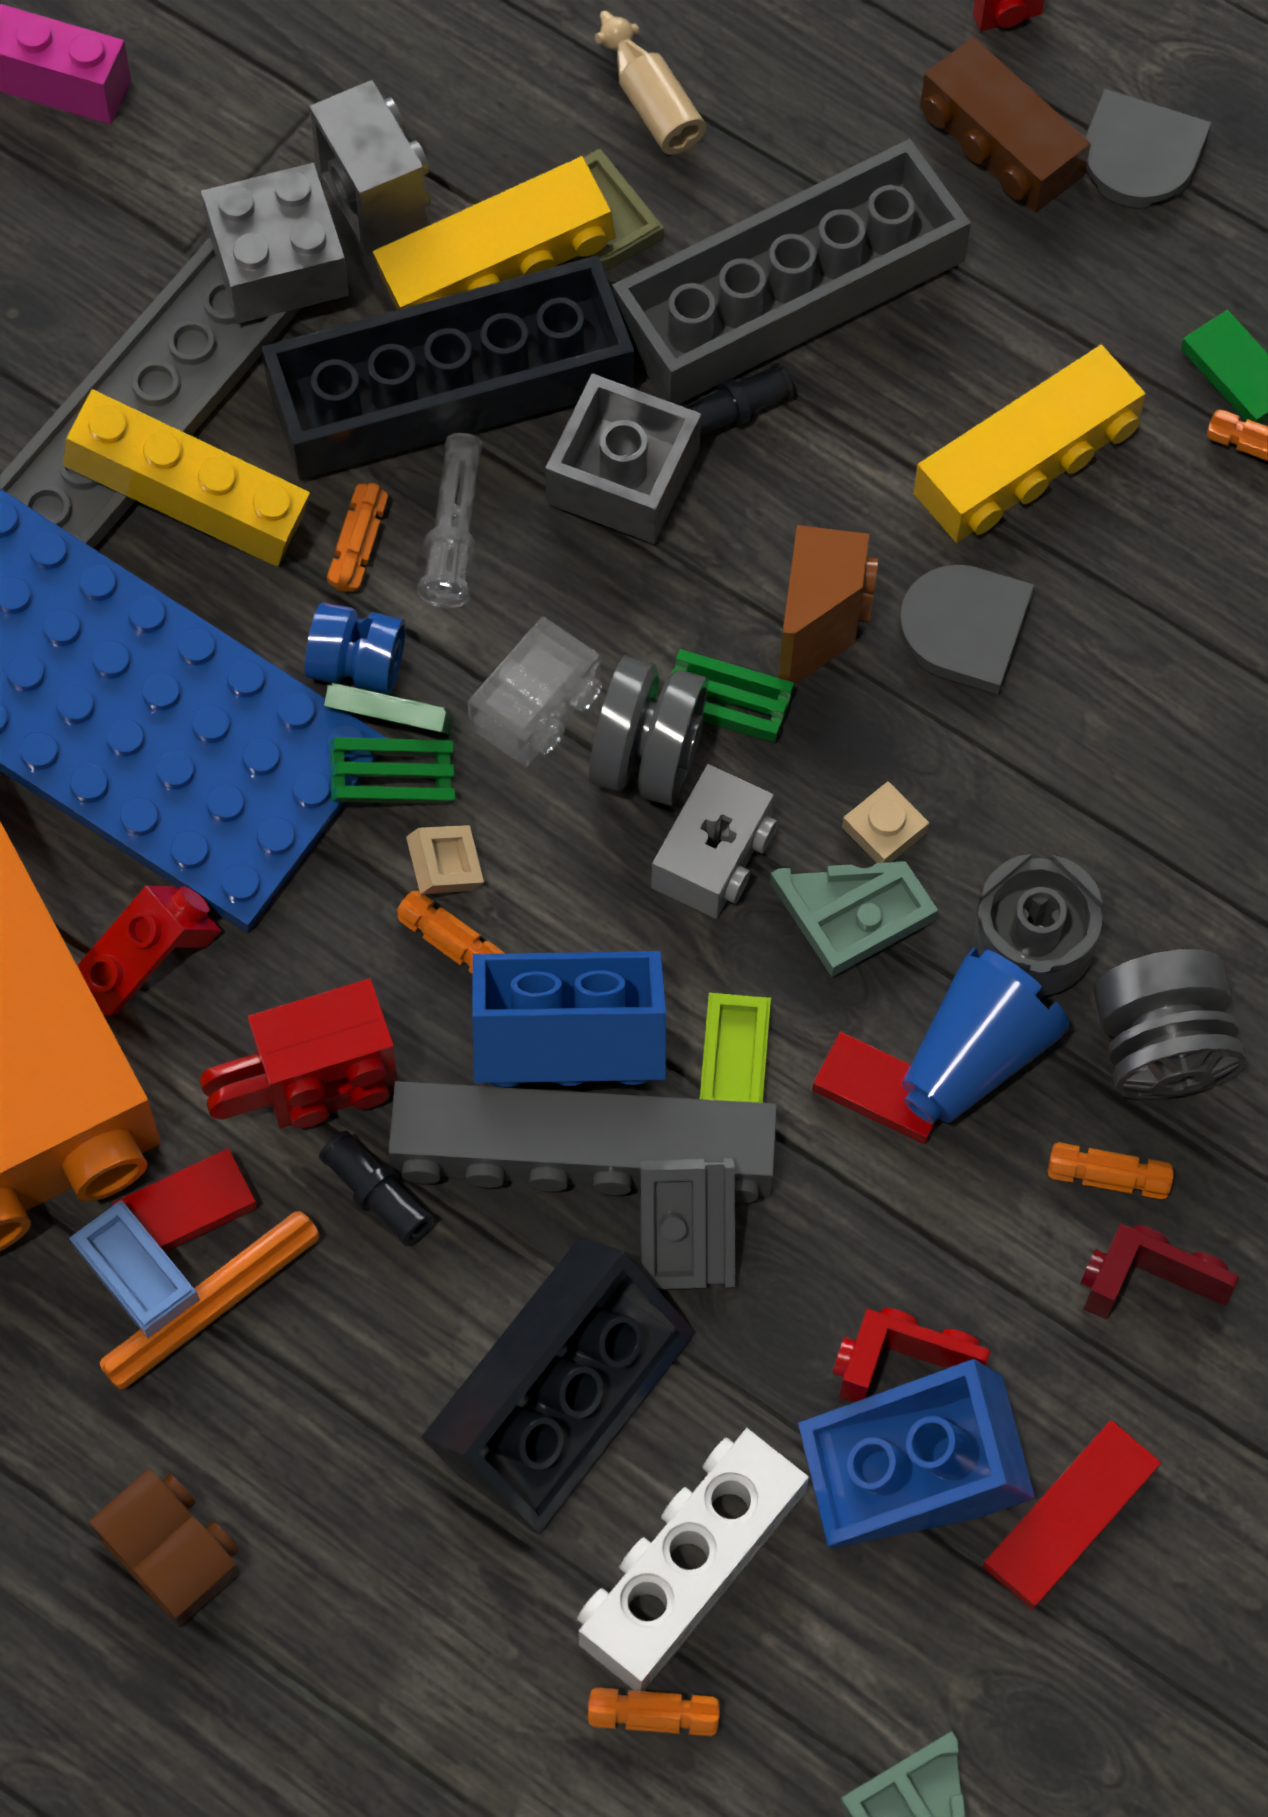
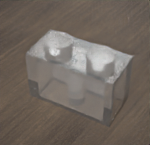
M542 616L468 700L469 728L521 765L527 767L539 752L543 755L551 752L564 733V723L576 709L581 712L588 709L598 696L602 687V682L600 681V655Z

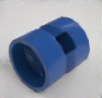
M321 602L315 612L308 637L305 655V677L339 685L349 677L352 678L355 687L358 689L390 695L396 684L402 662L406 639V620L371 612L363 620L359 619L354 608Z

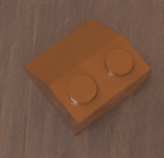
M797 525L782 633L778 678L794 682V685L855 644L858 621L870 623L879 558L867 557L869 534Z

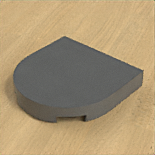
M1104 89L1086 135V139L1091 143L1086 170L1097 184V190L1105 198L1127 207H1150L1151 203L1159 202L1172 196L1176 197L1186 189L1194 174L1212 122Z
M947 565L933 569L918 578L904 597L899 620L901 637H903L910 652L915 656L916 662L926 671L945 679L999 694L1033 593L1034 584L968 565Z

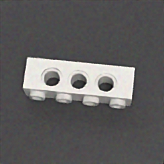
M748 1428L744 1430L734 1443L726 1437L717 1445L703 1465V1469L709 1473L693 1493L684 1487L673 1498L661 1516V1519L667 1525L652 1543L643 1537L635 1544L619 1567L625 1573L619 1583L610 1593L603 1588L599 1589L578 1615L577 1620L583 1624L579 1630V1646L635 1691H645L806 1494L809 1476ZM734 1494L746 1502L749 1510L740 1518L725 1519L715 1512L712 1503L721 1495ZM694 1544L705 1552L707 1561L698 1569L685 1570L678 1567L672 1561L670 1554L680 1545ZM642 1594H651L658 1597L664 1603L666 1610L661 1617L654 1621H641L631 1614L628 1606L635 1597Z

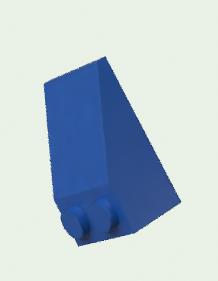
M975 1359L798 1423L827 1545L831 1548L973 1520L1035 1499L1003 1376Z

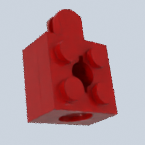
M371 978L249 1015L248 1020L256 1054L208 1068L199 1078L202 1092L209 1096L206 1105L212 1118L224 1120L272 1105L279 1129L293 1125L294 1128L312 1127L325 1121L329 1117V1113L351 1106L359 1110L376 1107L388 1100L389 1094L394 1093L395 1081H398L394 1046Z

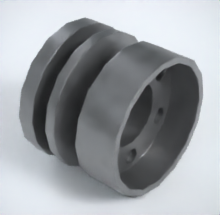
M1178 949L1153 953L1129 960L1112 968L1096 981L1093 993L1101 1027L1109 1036L1116 1037L1110 1042L1107 1053L1109 1060L1115 1066L1112 1074L1115 1088L1122 1096L1137 1100L1185 1096L1212 1088L1231 1079L1243 1070L1247 1058L1244 1046L1237 1038L1240 1032L1238 1022L1231 1014L1223 1013L1228 1009L1232 997L1223 961L1216 953L1202 949Z

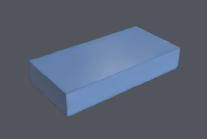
M122 1200L69 1238L75 1250L147 1339L200 1300L196 1290Z

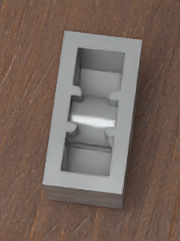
M707 764L652 863L651 888L717 919L727 900L736 904L740 899L751 874V870L745 867L754 850L763 854L774 836L778 825V820L771 818L774 794ZM719 839L722 840V841L718 844V846H717L716 849L713 848V847L718 843Z

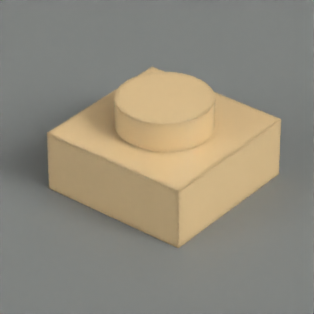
M887 781L843 817L842 828L876 863H886L894 861L926 835L929 822Z
M470 825L417 828L406 837L420 894L473 891L484 883Z

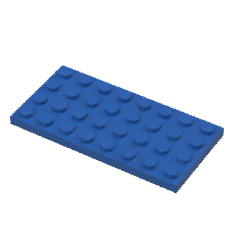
M0 489V771L174 886H185L192 889L206 901L209 909L246 933H249L346 804V802H331L330 741L335 737L388 738L348 712L324 706L325 698ZM344 755V762H377L381 756ZM345 776V786H359L365 777Z

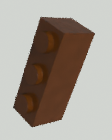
M974 36L924 73L920 107L926 118L935 127L944 128L956 139L970 160L976 164H983L1000 180L1003 189L1013 199L1022 200L1032 211L1037 213L1084 177L1091 143Z

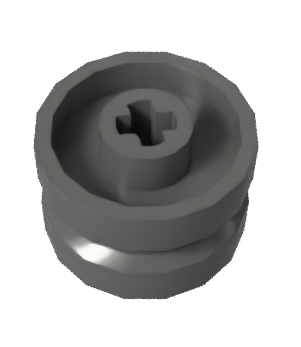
M624 655L619 661L612 677L599 718L590 758L589 783L621 792L632 781L641 759L638 777V788L641 797L674 806L679 798L687 773L692 766L700 741L709 679L677 669L664 683L656 703L659 688V673L656 665L652 662Z

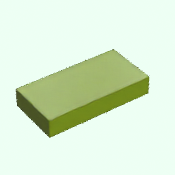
M709 993L700 1099L763 1103L771 998Z

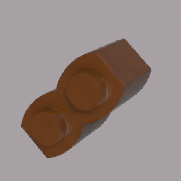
M147 1469L89 1521V1525L93 1533L180 1628L240 1574L236 1562L232 1559L239 1552V1549L216 1522L213 1521L204 1528L188 1510L196 1502L172 1474L167 1475L161 1481L153 1471Z

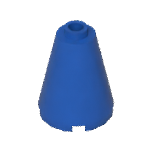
M977 947L972 948L964 957L902 1081V1086L908 1093L904 1098V1103L914 1114L927 1123L933 1124L937 1119L951 1123L1059 1041L1068 1031L1070 1025L1065 1011L1057 1001L1048 1010L1036 996L1043 986L1016 964L988 949L979 957Z

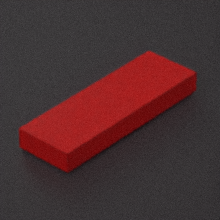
M1110 1420L986 1559L983 1568L1033 1611L1157 1471L1161 1462Z

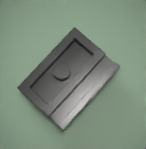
M723 1158V1162H704V1159L640 1161L641 1272L657 1289L706 1288V1284L725 1283V1287H735V1166L733 1158Z

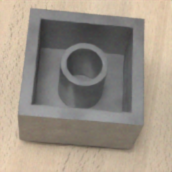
M370 80L311 105L310 114L317 173L364 255L369 257L373 255L374 250L427 227L426 207L432 204L430 193L424 182V175L429 173L428 161L420 144L416 140L409 143L402 131L404 130L403 119L394 100L391 97L384 100L373 80Z
M314 163L201 191L207 230L237 324L349 296L345 257Z
M592 373L545 468L546 504L655 544L699 452L701 413Z

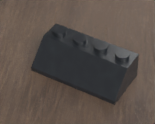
M579 1237L423 1433L421 1438L458 1477L528 1529L540 1534L695 1334V1331L624 1251Z

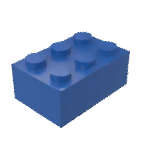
M661 951L473 954L472 1021L474 1083H491L500 1087H511L521 1082H555L559 1085L574 1086L585 1081H618L623 1084L637 1085L648 1080H666V1008Z

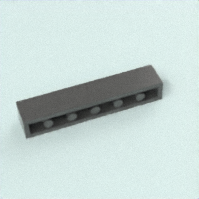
M395 1081L389 1143L390 1166L399 1175H402L404 1180L417 1184H432L438 1182L440 1177L462 1178L468 1184L482 1188L499 1187L503 1185L504 1181L529 1182L530 1187L540 1191H562L567 1188V1185L593 1186L594 1191L605 1195H624L629 1193L631 1189H640V1161L704 1159V1162H723V1158H733L735 1166V1203H749L756 1201L758 1196L770 1197L776 1104Z

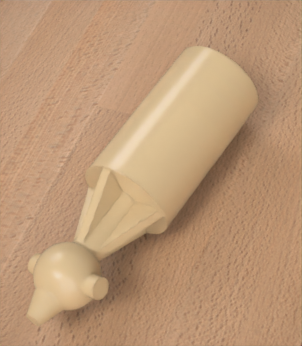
M608 11L601 12L602 27L600 33L595 34L596 43L604 44L608 49L617 51L619 84L662 151L668 155L679 154L690 149L702 138L706 131V123L662 56L658 53H648L632 42L633 35L639 33L638 26L635 23L630 24L622 17H615Z

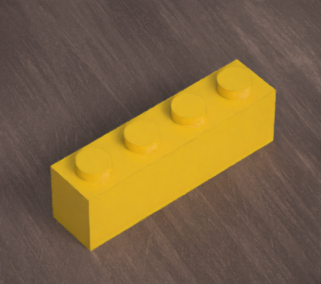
M583 156L376 249L373 251L383 283L398 310L553 268L576 256L586 257L593 255L603 249L609 241L616 239L611 210Z
M1101 344L918 463L913 494L956 543L973 532L977 535L983 534L1001 519L1004 511L1018 502L1022 504L1032 502L1046 490L1051 480L1066 471L1068 474H1073L1079 471L1092 459L1095 451L1110 441L1118 444L1130 437L1140 425L1141 421L1139 418L1146 393Z
M94 389L90 391L66 437L62 466L276 567L279 566L302 520L310 494L309 491Z

